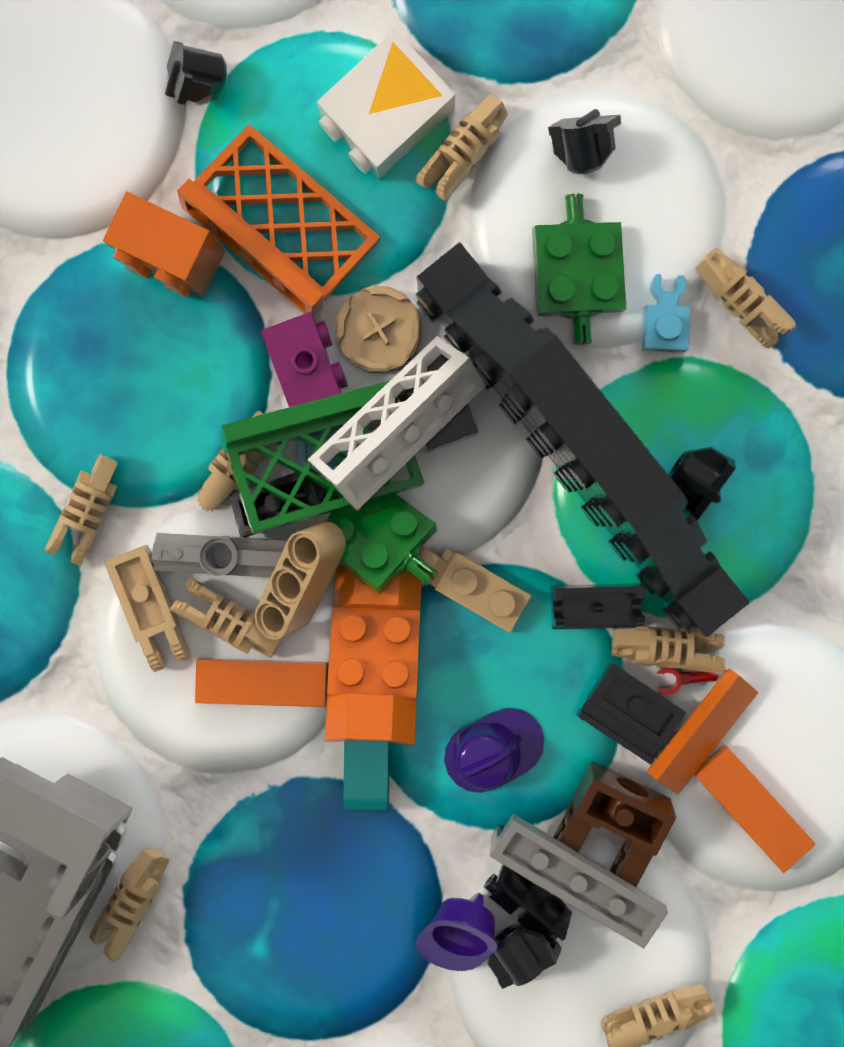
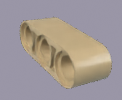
M322 522L292 534L287 540L255 612L257 628L266 638L271 640L280 639L308 625L346 548L345 536L336 524Z

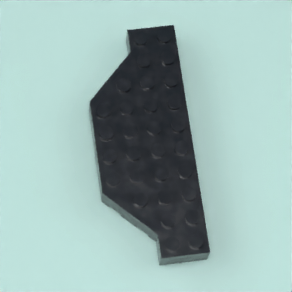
M460 242L417 276L418 292L416 296L419 300L416 303L432 323L437 319L445 327L446 335H444L446 342L463 354L466 353L486 384L484 389L486 391L492 387L502 398L501 403L498 405L506 417L514 425L519 421L530 433L526 441L541 459L548 456L558 469L553 472L556 479L567 492L577 491L585 501V504L581 506L584 514L596 527L599 525L606 527L613 536L608 540L610 546L623 561L628 559L639 568L640 572L635 575L641 585L645 586L649 594H656L659 598H663L667 603L663 611L679 630L683 628L688 634L693 631L708 637L750 603L723 570L716 556L710 551L704 555L701 547L708 541L698 521L692 515H689L686 519L684 518L681 511L688 502L682 491L553 332L547 327L539 328L535 331L530 326L535 321L532 315L512 297L502 302L497 297L502 293L498 285L485 274Z

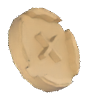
M369 286L350 296L343 303L336 318V338L342 353L354 366L369 373H388L406 364L415 355L421 342L422 323L416 307L404 293L389 286Z

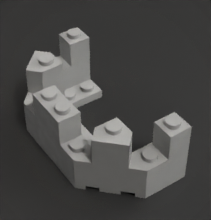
M3 757L0 758V842L26 855L22 862L0 850V1047H12L22 1031L29 1028L104 886L118 856L111 849L117 852L121 846L126 827L122 826L121 823L126 824L133 807L70 774H66L53 783Z

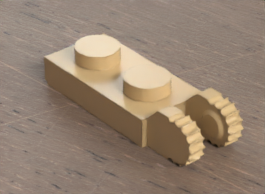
M143 545L104 561L135 642L140 643L151 670L157 672L165 667L162 652L158 643L153 638L154 635L165 632L171 651L178 662L189 659L190 656L185 639L177 627L180 623L176 614L170 610L172 603L159 571H154L152 553L149 546Z

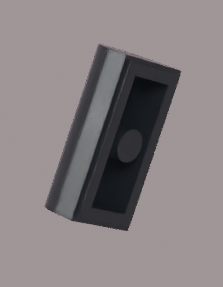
M309 469V471L317 474L313 469ZM294 472L266 483L290 495L300 474ZM304 478L294 498L311 507L322 504L326 496L325 488ZM256 486L249 488L251 496L256 490ZM261 490L254 503L259 521L277 517L285 501ZM239 492L229 495L240 537L247 538L252 536ZM290 505L285 514L298 511L300 509Z

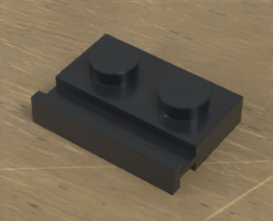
M610 662L587 696L588 699L576 714L579 718L652 765L655 760L654 757L660 748H663L687 712Z

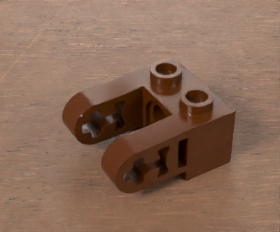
M591 761L553 838L579 853L592 826L597 829L603 826L626 837L609 871L637 887L653 855L657 856L676 820V815L670 797Z

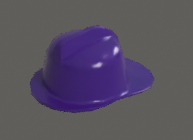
M505 708L462 728L451 737L445 748L444 763L448 775L456 785L471 792L483 793L507 784L527 773L540 759L544 746L541 726L532 715L520 709Z
M478 892L470 899L449 898L442 903L434 919L420 932L415 942L417 951L425 960L447 970L467 971L480 966L490 955L496 952L498 943L494 939L495 918L493 913L483 906V894Z

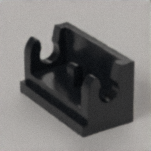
M637 583L551 586L552 629L626 628L644 625L645 616L641 613V601L645 599V586Z

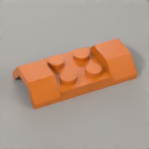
M342 565L337 566L335 570L325 742L375 741L415 746L422 581L409 571L394 578L379 595Z

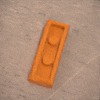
M198 658L196 660L195 703L325 707L328 662Z
M728 668L647 772L664 786L679 794L759 692L741 676Z
M725 744L707 759L694 774L783 873L816 845Z

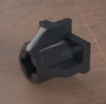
M173 41L167 63L169 79L165 95L176 98L178 104L186 105L187 101L198 102L211 94L216 95L224 87L227 74V64L222 54L185 46L182 42Z
M594 109L582 117L560 119L548 127L554 154L567 166V170L573 174H586L601 169L616 149L613 129L621 124V116H600L599 110Z
M706 447L683 452L673 465L669 476L682 491L688 502L685 509L690 511V515L697 521L711 502L719 503L721 501L720 490L736 469L735 460L713 447Z
M513 924L504 928L494 937L498 943V949L489 956L488 966L497 977L502 989L513 984L521 986L535 979L543 970L555 965L562 947L557 941L549 944L543 934L525 929L523 925Z

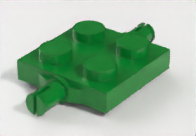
M575 193L565 196L567 221L560 224L535 225L532 229L537 316L560 315L573 319L574 344L580 345L582 343L583 345L592 343L591 317L600 313L623 312L626 310L621 222L595 223L590 220H584L583 194L577 193L575 196Z
M333 493L329 501L339 499L340 497ZM397 494L366 502L358 510L351 506L331 512L325 521L336 524L345 536L346 548L339 564L379 595L394 578L404 574L406 571H409L426 586L431 583V579L434 580L437 576L438 570L419 557L423 545L437 531L436 523Z

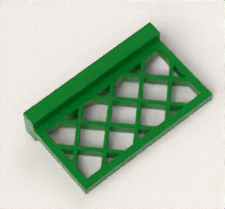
M389 381L221 425L220 439L224 452L228 455L252 535L352 506L330 481L309 471L312 465L309 461L304 468L281 456L288 442L299 439L315 448L312 453L313 455L324 445V441L331 430L341 428ZM400 395L396 397L395 403H398L397 400L400 397ZM369 424L363 429V435L369 434L366 432ZM323 433L319 441L311 437L312 435ZM280 444L277 452L268 449V447ZM257 451L272 459L260 480L243 471L239 455ZM339 452L333 458L343 462L347 456ZM414 455L406 463L410 476L409 479L399 482L389 479L384 484L385 486H382L367 502L422 486L424 480L416 456ZM276 463L300 474L290 495L266 483ZM304 478L329 490L322 504L311 507L294 498ZM247 482L257 487L252 496ZM261 490L285 501L277 517L259 521L254 503ZM333 493L343 497L329 501ZM290 505L300 509L298 511L285 514Z

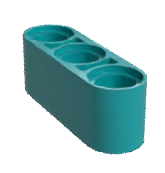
M344 741V811L388 812L390 742Z

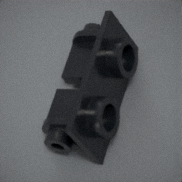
M503 864L498 876L494 873L487 879L484 884V888L489 891L487 896L508 914L511 915L520 906L525 909L518 916L517 921L526 929L543 934L549 944L554 943L557 938L562 941L565 940L572 911L567 908L562 899Z

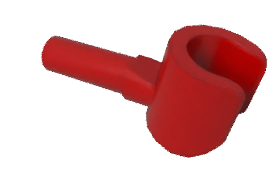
M662 667L657 671V674L672 673L676 677V682L672 686L658 687L660 692L668 695L676 693L681 685L715 682L718 680L717 673L679 672L677 669Z

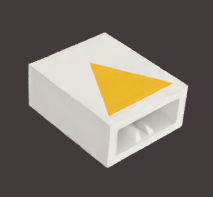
M394 29L317 101L321 116L318 123L333 141L336 142L340 138L351 149L348 156L364 174L370 170L378 179H381L455 110V93Z

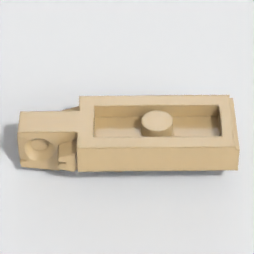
M422 547L419 557L438 570L437 576L434 580L431 579L430 585L435 587V590L508 633L511 632L532 595L457 551L454 553L446 548L440 557Z

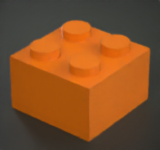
M128 191L125 192L103 238V242L115 251L112 258L124 264V268L148 280L153 273V278L163 283L165 288L185 298H188L191 292L202 298L204 297L226 252L209 230Z

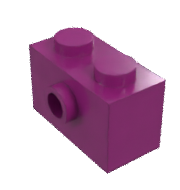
M308 312L261 330L289 407L341 394V389L348 387L340 362L331 364L326 348L333 346L325 321L316 323L312 313Z

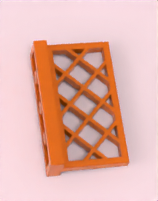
M250 124L194 181L188 179L177 190L181 208L205 229L209 230L213 236L304 314L311 312L313 317L323 308V302L380 242V236ZM251 141L264 152L265 165L239 166L238 154ZM269 158H271L277 165H270ZM234 159V166H227ZM289 174L297 181L298 193L272 194L270 175ZM266 175L267 194L241 195L240 176ZM218 176H235L236 196H216L207 186ZM302 186L310 193H303ZM322 202L329 208L330 222L305 223L303 203ZM298 203L300 223L274 224L272 204ZM268 204L269 224L250 225L242 218V205ZM228 205H237V213ZM335 214L343 221H335ZM354 230L365 241L357 250L338 251L336 231ZM331 231L332 251L307 252L305 232ZM300 232L302 253H282L275 247L274 233ZM270 233V241L262 234ZM333 260L334 275L323 287L308 275L307 261ZM338 260H347V261L339 268V262H338ZM294 262H302L303 270Z

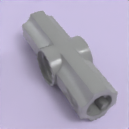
M156 533L152 561L154 571L201 573L215 576L271 577L287 540ZM220 543L228 546L232 553L231 562L225 568L215 564L212 556L213 549Z

